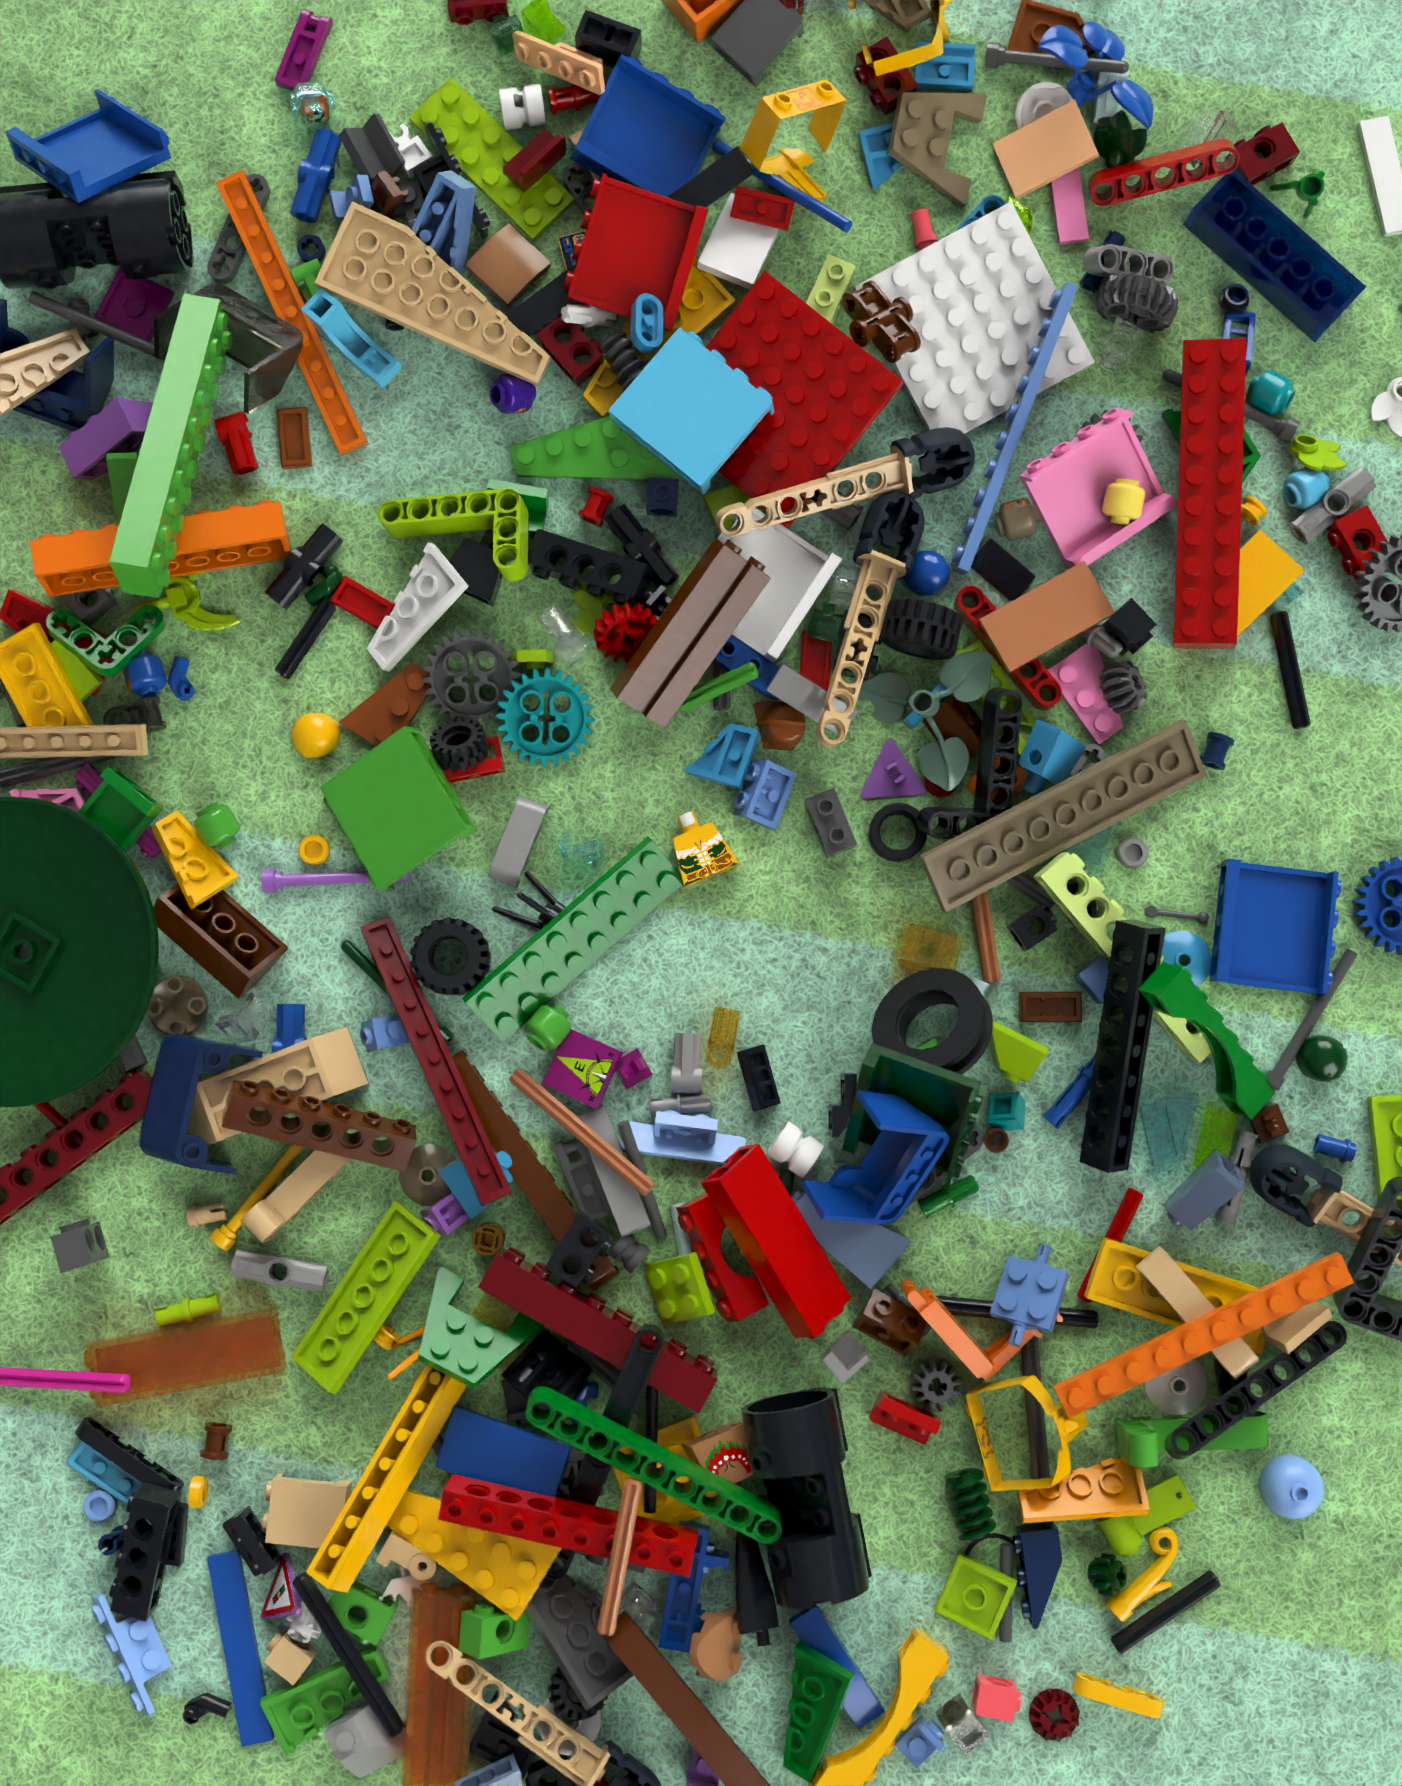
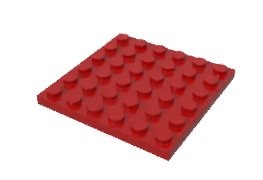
M764 271L705 348L710 352L713 349L718 351L726 359L727 362L725 364L731 369L735 370V368L743 371L750 379L749 383L756 389L758 387L764 388L773 397L774 413L772 416L767 413L718 472L751 499L826 477L827 473L834 472L901 388L904 381L767 271ZM786 497L781 502L782 512H788L793 508V497ZM795 519L782 522L781 524L788 529Z

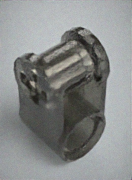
M156 696L112 707L103 716L104 725H114L118 717L125 716L126 724H146L147 733L167 728L166 722L162 721L159 709L160 697Z

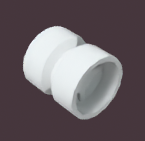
M541 84L524 86L522 91H518L516 87L499 89L505 130L520 129L524 123H527L530 127L546 125Z
M787 1121L766 1154L780 1163L787 1161L788 1169L803 1178L820 1155L824 1145L811 1136L803 1138L802 1130L790 1121Z

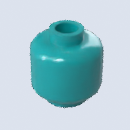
M1267 370L1261 376L1255 375L1247 389L1251 393L1250 404L1270 415L1285 412L1296 393L1293 390L1292 380L1273 370Z

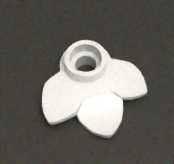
M1398 377L1389 383L1386 392L1379 394L1374 399L1371 407V418L1373 421L1387 419L1392 432L1398 437H1402V397L1397 393V389L1402 388V377Z

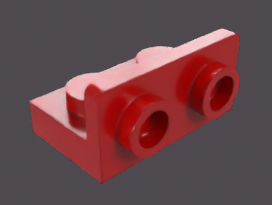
M881 1390L869 1415L871 1422L921 1444L927 1443L931 1432L937 1434L941 1425L937 1415Z

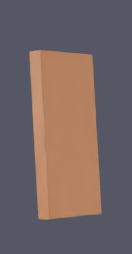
M1083 561L978 620V623L1009 674L1111 617L1115 611L1086 562Z

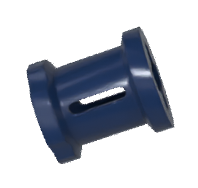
M1209 732L1207 735L1209 741L1204 755L1200 756V759L1205 766L1216 770H1224L1226 766L1224 759L1229 747L1234 745L1235 741L1224 734Z

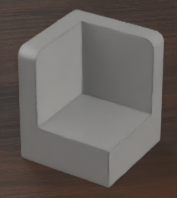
M849 1332L845 1333L820 1355L822 1361L842 1384L870 1360L869 1355Z

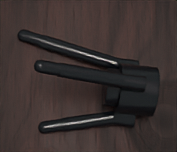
M526 871L525 876L553 907L547 904L544 908L521 892L517 893V897L541 913L538 919L542 923L494 906L492 910L505 917L541 930L563 911L566 906L557 901L529 871Z

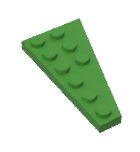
M610 416L509 446L518 477L551 479L559 477L582 480L590 478L645 482L648 481V477L685 481L615 424Z

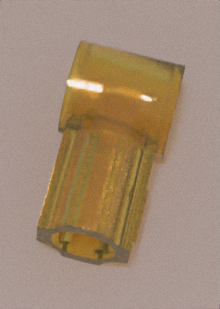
M714 1007L706 1049V1060L712 1068L724 1069L732 1062L740 1011ZM716 1047H723L728 1052V1058L723 1063H716L710 1057L711 1051Z

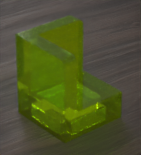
M534 0L521 11L524 29L533 37L551 43L565 31V26L549 10L548 0Z

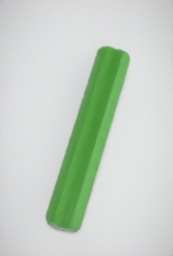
M748 662L694 687L679 710L687 711L758 678L757 667L754 663Z

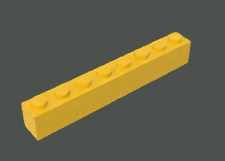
M429 1365L425 1366L306 1571L308 1575L327 1589L341 1592L349 1591L467 1385Z

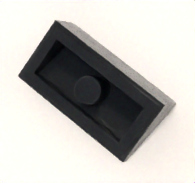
M991 538L975 555L971 565L974 571L1010 601L1020 597L1036 578L1032 572Z

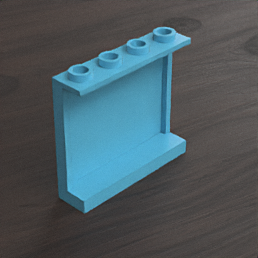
M679 327L610 407L608 412L615 424L704 495L711 487L710 479L767 413L772 416L774 413L773 397L764 388L758 387L756 389L749 383L750 379L743 371L738 368L733 370L726 365V359L718 351L713 349L710 352L702 345V339L693 331L687 333Z

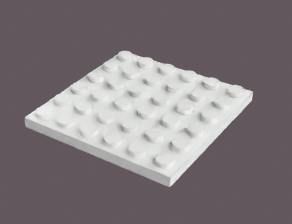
M1009 202L853 288L855 292L862 288L865 282L871 280L879 286L891 304L895 298L900 296L910 303L913 310V319L909 323L918 332L921 345L917 351L903 354L901 359L892 363L899 378L904 381L903 386L927 431L935 428L950 427L961 430L966 434L1008 411L1011 403L1016 404L1020 394L1016 392L1017 385L1023 374L1027 376L1030 364H1027L1028 356L1033 346L1038 347L1041 336L1037 335L1043 319L1050 316L1052 308L1048 307L1054 290L1057 288L1012 202ZM1069 311L1037 394L1095 363Z

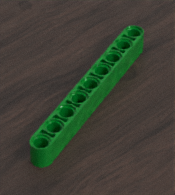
M541 1386L530 1392L526 1407V1418L533 1426L760 1543L772 1544L780 1538L782 1533L780 1511L769 1501L551 1388ZM537 1403H544L549 1408L546 1410H539L534 1405ZM565 1418H573L577 1421V1423L573 1425H568L564 1423L562 1420ZM599 1432L603 1433L606 1437L594 1439L591 1434ZM623 1447H629L634 1451L630 1454H624L619 1450ZM651 1462H658L662 1466L659 1468H651L648 1466V1464ZM683 1476L690 1479L686 1483L676 1481L677 1478ZM708 1491H714L718 1493L714 1497H707L704 1495ZM736 1506L745 1507V1510L739 1512L732 1509ZM765 1520L773 1522L769 1526H763L760 1523Z

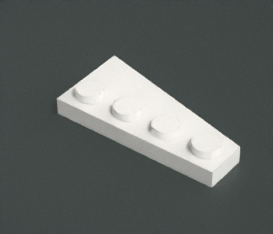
M428 542L424 548L425 555L420 564H415L410 572L411 579L405 590L399 591L394 602L396 604L391 614L384 617L366 648L385 671L390 672L469 587L437 546L431 542Z

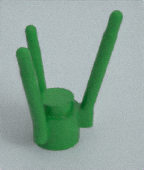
M1313 169L1312 174L1302 177L1299 181L1272 185L1270 190H1296V194L1301 200L1308 201L1303 214L1304 218H1308L1314 206L1318 204L1317 197L1324 190L1325 184L1322 178L1325 176V173L1318 169Z

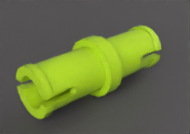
M215 1292L211 1295L192 1300L190 1297L182 1299L181 1303L156 1308L155 1317L159 1328H162L166 1325L185 1320L187 1323L193 1322L196 1317L221 1312L222 1306L219 1293Z

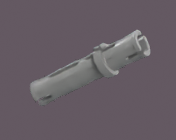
M1238 1130L1233 1156H1229V1160L1238 1168L1240 1166L1245 1187L1248 1171L1253 1163L1251 1159L1258 1135ZM1244 1187L1232 1197L1231 1204L1230 1200H1228L1219 1208L1216 1220L1236 1225V1217Z

